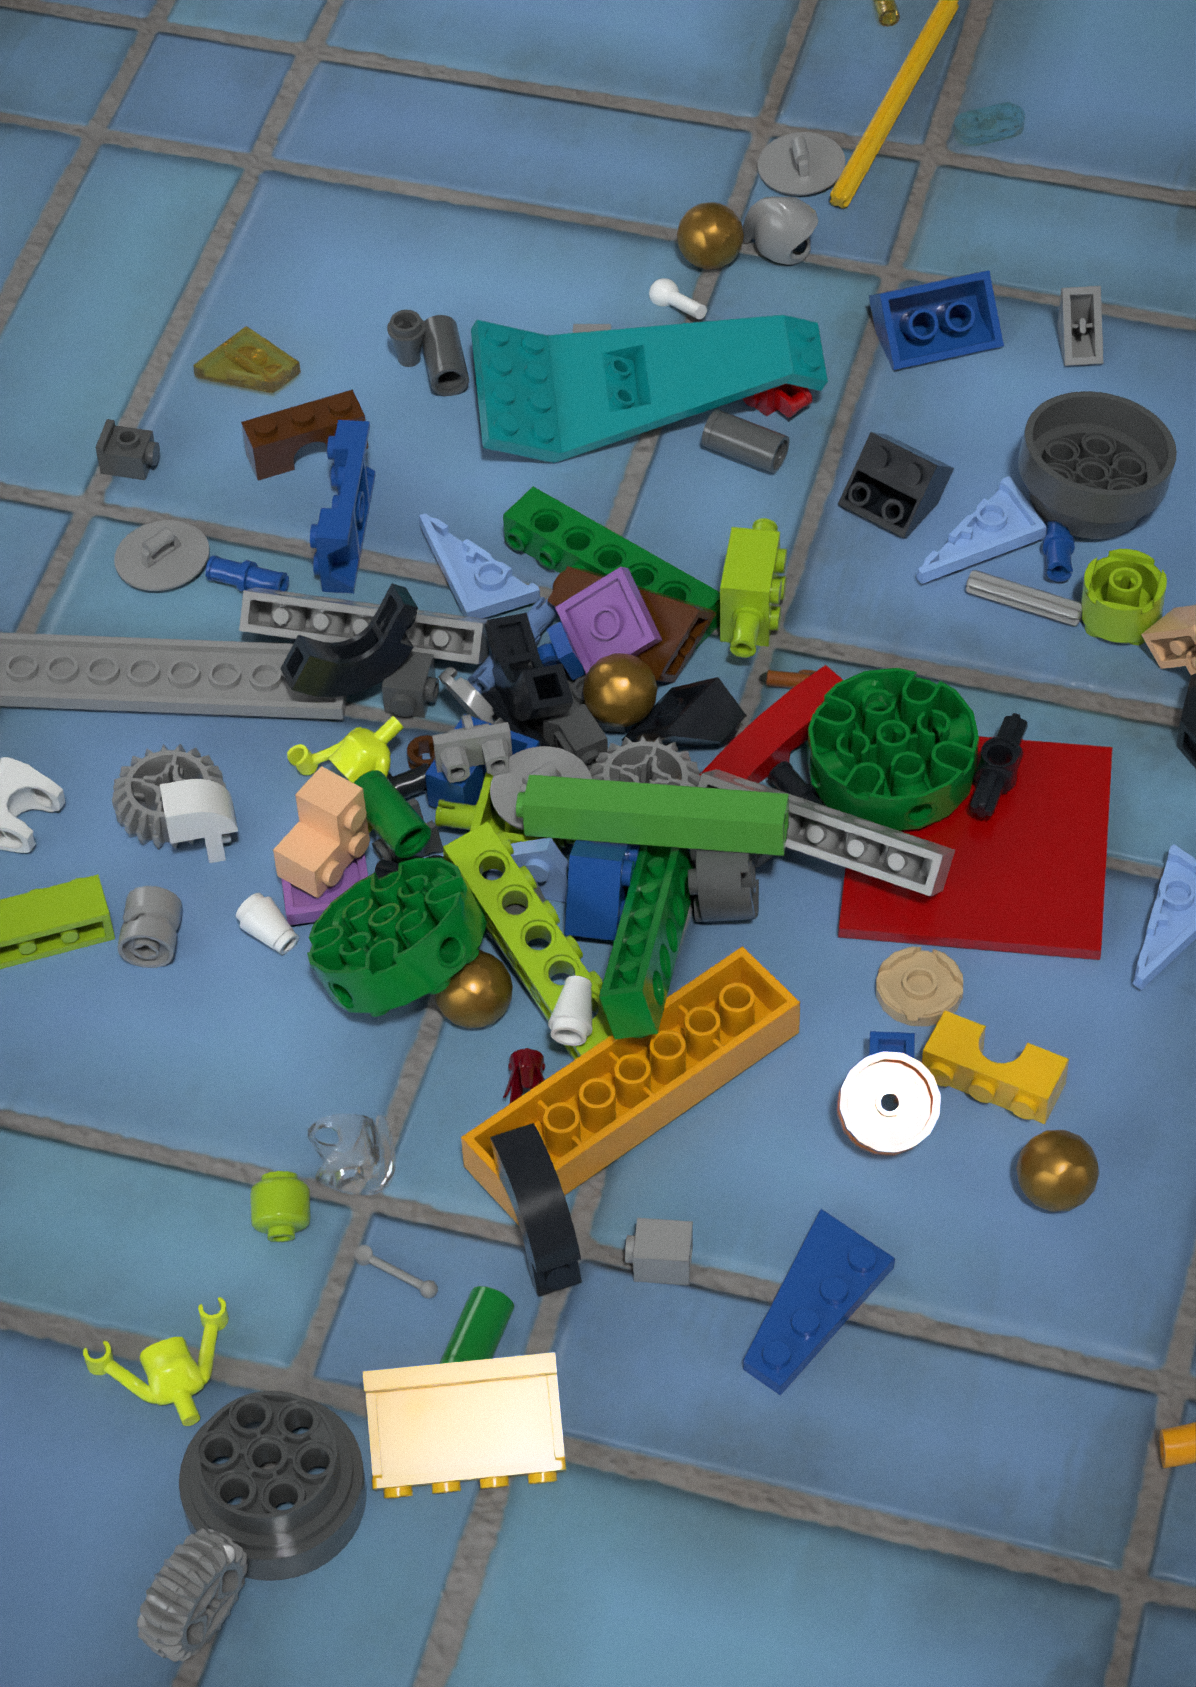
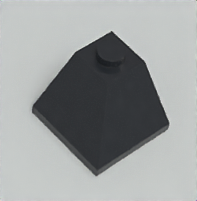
M719 677L672 687L653 706L650 713L637 723L621 740L624 741L625 737H627L632 742H638L643 734L646 741L654 742L660 736L665 746L676 742L677 747H700L714 743L720 746L730 741L737 734L736 727L747 715Z

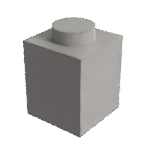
M637 1218L635 1236L627 1235L625 1247V1263H633L634 1282L689 1285L693 1252V1221Z

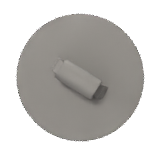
M812 132L791 133L773 140L762 150L758 158V173L762 181L777 192L795 196L815 194L831 187L837 182L845 168V155L835 141L824 135Z
M177 520L151 522L133 530L121 541L115 553L116 571L122 580L138 589L162 591L176 588L189 582L202 571L209 558V544L203 532L189 523Z
M550 746L532 747L519 751L509 757V771L493 776L490 796L493 807L498 815L508 824L524 830L523 818H517L516 801L518 792H525L529 775L592 779L584 762L569 751Z

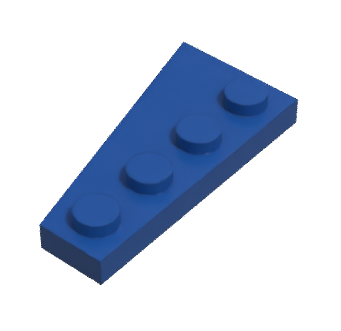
M820 1209L743 1360V1370L781 1396L893 1270L895 1258L823 1209Z

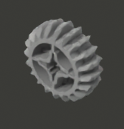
M643 734L638 742H632L625 737L622 746L610 743L607 753L599 752L596 764H592L590 769L592 779L698 787L701 778L697 762L691 761L688 751L678 752L676 742L667 746L663 745L660 736L654 742L646 741Z
M163 744L159 752L153 753L147 748L144 758L132 756L131 766L121 767L120 778L114 779L112 803L114 810H116L117 821L121 827H125L129 837L137 836L142 845L153 840V843L159 850L165 842H170L159 784L188 779L211 780L223 785L225 788L226 784L223 782L221 770H219L218 766H214L209 755L201 757L197 748L186 753L181 744L175 750H168ZM189 840L188 842L193 845L194 840ZM172 843L171 845L176 849L178 843Z
M202 1528L195 1534L187 1536L183 1545H177L171 1557L164 1559L163 1567L159 1573L154 1574L155 1580L151 1587L146 1590L147 1597L140 1606L141 1615L137 1620V1627L139 1628L138 1637L151 1648V1651L162 1658L167 1657L174 1662L178 1660L184 1662L191 1655L198 1654L205 1643H210L215 1632L221 1630L222 1623L227 1616L231 1615L230 1610L232 1606L239 1600L238 1593L245 1584L244 1575L248 1569V1564L246 1563L247 1553L234 1542V1539L222 1532L219 1534L213 1529L206 1530Z

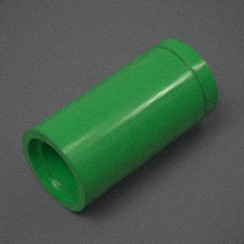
M369 771L354 782V784L363 788L367 821L398 857H411L426 846L431 837L430 827L381 771Z
M485 1286L474 1287L469 1294L439 1364L493 1359L514 1311L512 1300L496 1289Z

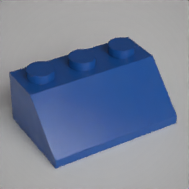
M989 270L869 295L876 335L892 370L1004 346Z

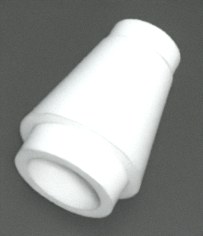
M255 893L247 898L236 912V918L240 921V928L273 950H276L280 955H284L292 950L299 940V936L294 932L291 925L269 896L264 897L261 893Z
M570 976L566 978L565 985L548 1021L551 1037L558 1043L568 1046L582 1045L586 1042L587 1036L592 1033V983L585 977Z

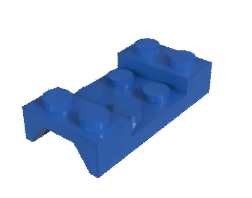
M338 420L335 436H329L327 457L329 460H334L331 467V486L337 487L338 495L333 496L332 508H321L318 524H312L310 529V547L317 549L314 554L313 570L314 575H320L322 592L354 594L376 477L375 470L367 467L365 462L370 421Z

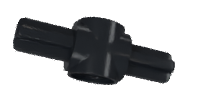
M1013 713L1012 716H1005L997 737L986 741L981 748L980 762L974 775L977 788L970 803V810L977 813L979 818L984 819L986 816H992L1001 794L1010 791L1016 785L1018 768L1023 758V750L1020 745L1028 727L1027 721L1021 719L1020 714Z

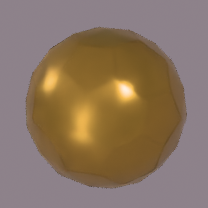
M716 202L700 203L689 209L680 220L677 231L679 249L684 257L693 265L707 270L722 268L732 262L740 252L744 239L742 223L734 211Z
M613 653L600 658L590 668L584 679L583 695L589 711L601 723L613 727H628L639 723L650 713L656 702L657 684L651 669L641 659L629 654Z
M479 950L478 956L472 962L465 964L462 969L450 978L448 987L435 994L436 1003L443 1015L456 1025L465 1028H480L493 1024L503 1016L511 1002L513 989L511 976L503 962L494 955Z
M1046 1130L1030 1139L1021 1150L1016 1166L1018 1182L1023 1193L1036 1206L1051 1212L1070 1211L1084 1204L1095 1191L1099 1177L1098 1162L1092 1147L1081 1136L1066 1130Z

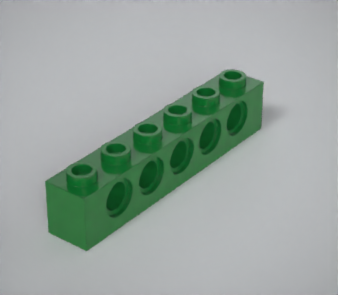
M534 486L503 514L505 542L514 550L522 551L538 560L548 569L561 573L569 566L606 576L619 567H626L629 569L636 586L713 610L716 615L695 650L720 626L719 591Z
M640 846L599 995L614 1039L643 1038L651 1034H658L692 895L689 893L688 870L695 868L688 848Z

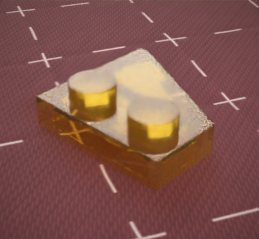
M247 326L193 365L194 375L198 379L268 393H275L301 373L299 361Z

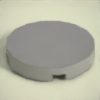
M448 667L438 676L446 689L472 717L491 724L504 723L501 718L495 722L492 720V716L495 714L492 711V706L466 679L462 677L457 680L454 679L458 673L456 669Z

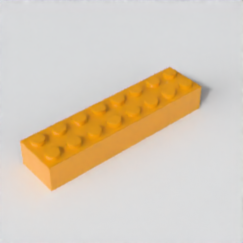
M742 946L667 997L658 1034H651L643 1038L630 1037L623 1039H614L612 1034L463 1135L461 1143L464 1167L519 1225L510 1198L496 1171L490 1137L534 1123L550 1155L565 1196L798 1034L800 1026V1001Z

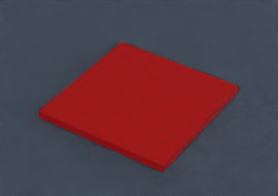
M979 736L977 767L980 762L983 744L994 737ZM1022 740L1020 747L1023 750V758L1018 768L1016 785L1010 791L1001 794L992 816H986L984 819L979 818L977 813L970 810V803L977 788V783L974 779L969 795L949 816L921 829L901 831L955 850L943 891L933 896H928L845 867L838 937L1100 960L1113 747Z

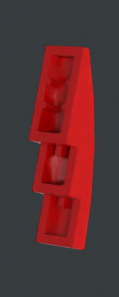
M824 665L761 713L699 775L717 769L760 783L768 777L770 771L777 764L783 761L790 762V752L808 740V727L813 713L815 714L816 709L824 702V695L836 683L843 681V679L827 665Z

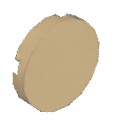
M908 947L894 952L882 962L876 978V998L883 1011L895 1021L910 1026H932L938 1023L944 1010L953 1014L957 1011L963 998V974L957 963L944 952L933 949V952L921 951V947Z

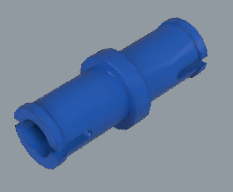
M1045 521L1047 529L1046 536L1043 539V552L1047 556V575L1056 582L1066 581L1072 576L1071 572H1073L1071 555L1075 550V540L1063 524L1056 521Z
M212 555L206 565L207 580L237 586V589L241 592L255 587L287 591L289 576H287L286 572H277L258 567L254 561L245 560L241 563Z

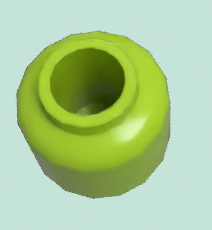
M288 1171L265 1173L262 1175L261 1181L252 1186L250 1192L251 1224L257 1231L267 1234L269 1241L287 1242L294 1240L295 1233L308 1227L311 1219L310 1189L304 1181L298 1179L296 1173Z

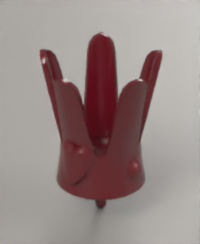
M525 1048L517 1050L510 1055L508 1068L511 1070V1075L503 1098H506L511 1089L510 1103L522 1096L523 1088H530L531 1090L545 1080L543 1076V1071L546 1067L544 1056L537 1050Z

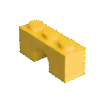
M944 1010L922 1054V1064L934 1076L936 1084L944 1087L949 1086L970 1094L979 1102L992 1103L1010 1110L1022 1119H1032L1045 1124L1066 1085L1069 1059L1027 1043L1021 1055L1014 1061L1008 1063L993 1062L982 1054L986 1026Z

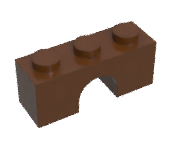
M353 389L242 421L246 456L257 480L295 470L294 456L306 444L323 442L327 447L329 436H335L338 420L366 421L365 414Z

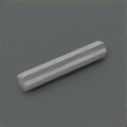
M973 570L968 577L966 591L970 594L1072 626H1077L1082 619V604L1080 602L977 570Z

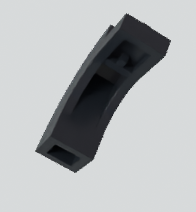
M392 583L369 625L358 635L348 640L328 643L298 635L280 668L291 690L316 697L347 696L369 689L395 672L414 648L405 632L414 624L418 606L406 587Z
M527 613L487 620L484 627L495 661L492 671L499 692L510 713L517 720L523 722L568 712L574 701L563 664L543 666Z
M532 1123L490 1137L496 1171L510 1198L519 1223L526 1249L532 1285L537 1296L540 1297L582 1283L578 1260H581L572 1218L556 1170L535 1124Z

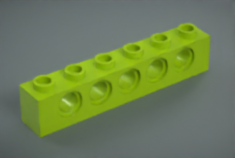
M487 821L443 846L444 859L458 866L484 912L487 921L486 928L548 1021L564 986L553 983L551 981L552 976L558 973H566L570 976L585 977L591 981L592 1010L597 1014L592 1019V1033L587 1036L586 1042L582 1045H564L573 1060H575L613 1034L599 998L603 981L595 970L588 972L580 960L583 958V953L573 936H564L557 925L560 923V919L556 910L548 900L542 902L534 891L537 885L530 871L524 865L519 868L511 855L514 854V851L506 835L502 831L496 833ZM489 869H496L503 873L496 880H488L482 876ZM514 903L521 904L526 908L523 913L518 915L509 914L504 909ZM535 938H542L549 942V946L542 950L532 949L527 944Z

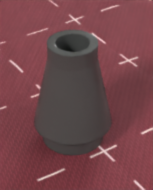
M400 310L392 315L387 325V331L397 353L398 362L402 366L413 367L421 360L420 352L425 332V322L413 310Z

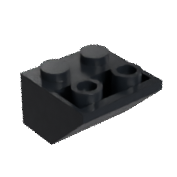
M870 432L838 505L903 538H907L938 505L954 468L889 435Z

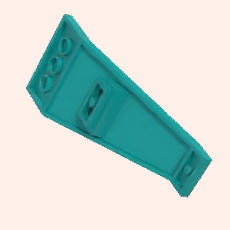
M787 315L544 335L481 320H476L471 328L483 448L553 463L786 383L822 391L828 382L818 323Z

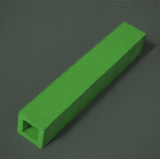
M529 775L525 792H518L516 816L517 818H523L525 836L784 856L789 829V794Z

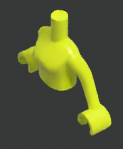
M392 716L375 733L367 728L357 727L350 731L339 743L313 754L306 746L302 744L295 745L287 752V758L303 775L313 774L317 770L318 764L330 760L352 783L363 774L373 770L381 771L387 777L391 763V753L387 744L404 727ZM367 821L368 831L371 832L373 828Z
M218 1297L220 1311L214 1315L206 1314L202 1304L198 1306L201 1324L204 1327L198 1365L190 1354L186 1340L183 1337H171L150 1345L139 1356L149 1385L114 1361L110 1344L107 1341H103L105 1354L101 1358H91L87 1348L83 1349L86 1367L94 1375L109 1374L147 1403L160 1406L174 1403L183 1426L194 1425L200 1420V1415L192 1396L204 1388V1385L208 1383L212 1375L217 1333L225 1328L229 1320L226 1303L223 1298Z

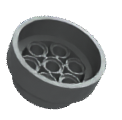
M1092 391L1071 392L1045 401L1031 413L1027 420L1021 443L1018 467L1023 482L1029 489L1031 503L1040 517L1046 522L1056 521L1063 524L1071 535L1103 539L1115 537L1129 531L1138 523L1141 517L1152 512L1160 505L1167 494L1177 451L1174 438L1167 426L1154 413L1140 404L1108 393Z
M260 1391L244 1395L226 1404L194 1435L186 1449L180 1467V1498L190 1533L195 1534L202 1528L206 1530L213 1529L219 1534L222 1532L234 1539V1542L247 1553L246 1563L248 1564V1569L244 1577L249 1579L266 1581L285 1580L307 1574L325 1565L336 1557L353 1538L361 1523L366 1507L367 1486L361 1451L347 1424L322 1404L288 1392ZM298 1427H305L309 1429L307 1432L302 1434L291 1433L294 1429ZM221 1456L230 1457L227 1462L222 1464L211 1463L214 1459ZM269 1461L278 1462V1465L271 1469L259 1468L262 1464ZM321 1466L327 1468L320 1474L307 1473L314 1467ZM242 1496L247 1498L244 1502L237 1505L227 1504L234 1497ZM283 1502L295 1503L293 1507L287 1510L275 1509L277 1505Z

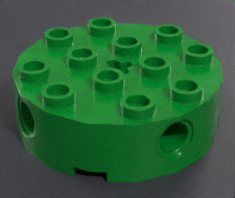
M901 668L869 670L838 682L824 695V702L816 709L815 714L813 713L808 727L807 762L811 784L827 807L898 831L921 829L934 822H939L949 816L969 795L977 770L979 735L973 710L956 689L942 681L936 684L928 679L916 677V671Z
M414 858L400 862L398 864V871L392 872L380 879L376 873L356 882L332 901L312 926L308 937L312 947L307 955L310 965L334 1003L348 1012L370 1013L371 1016L378 1017L384 1015L390 1009L407 1005L426 994H437L446 989L450 984V978L462 969L465 964L472 962L478 956V947L482 942L487 921L482 908L458 866L443 858Z

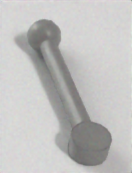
M361 1245L356 1248L354 1255L359 1265L371 1264L419 1289L424 1298L429 1299L436 1296L438 1286L434 1281H422L374 1256L372 1249L367 1245Z

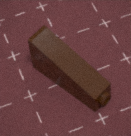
M567 566L566 570L561 572L555 579L552 586L553 592L547 601L556 607L605 577V575ZM637 586L662 641L636 657L649 666L655 676V680L675 683L716 613L709 608Z

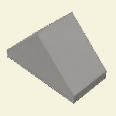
M1101 286L1061 288L1057 328L1064 366L1104 364Z

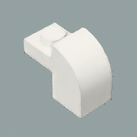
M188 779L159 784L170 844L205 838L209 863L225 861L223 844L231 842L230 833L238 832L230 792L223 785L206 779Z

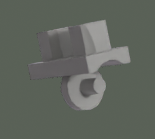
M468 714L461 716L463 728L432 735L437 773L444 772L450 783L466 780L470 776L469 767L485 764L487 773L491 775L503 774L509 771V757L512 756V744L508 722L473 726L471 715Z

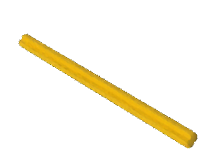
M939 0L833 187L830 193L831 205L839 206L843 209L850 204L959 8L957 4L959 0Z

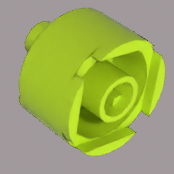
M1132 549L1109 551L1107 557L1098 561V557H1096L1088 564L1084 574L1081 604L1082 620L1085 624L1086 633L1092 637L1102 638L1111 642L1130 643L1132 645L1146 643L1141 634L1160 620L1163 614L1167 587V577L1164 570L1162 569L1161 573L1154 565L1155 560L1149 555Z

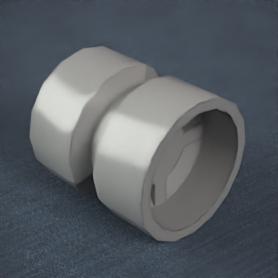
M157 886L138 887L129 892L126 898L123 914L124 922L120 930L117 946L119 955L125 961L143 968H157L171 962L174 956L177 940L176 931L179 927L182 911L181 900L176 894Z

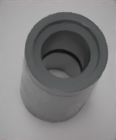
M446 315L432 316L424 321L425 332L422 342L431 387L435 393L441 396L457 395L463 392L469 384V376L457 323L453 318Z
M716 409L711 413L705 424L702 434V445L769 472L776 473L786 458L789 449V437Z

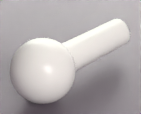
M667 278L658 279L650 287L649 297L654 304L658 306L671 305L696 319H702L706 315V306L679 293L678 286L672 280Z

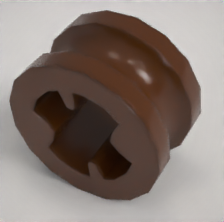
M419 736L408 744L407 756L410 770L424 763H427L430 767L434 761L435 752L432 736ZM429 753L430 759H423L421 754Z

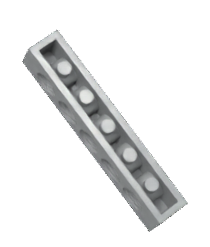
M255 587L243 590L239 631L296 639L298 635H302L322 642H341L362 632L372 621L380 604ZM417 610L414 624L405 632L414 646L413 652L434 654L436 659L480 664L489 655L490 644L484 627L489 619Z
M717 769L702 773L698 787L788 794ZM789 794V829L785 847L928 896H933L943 891L955 853L954 849Z

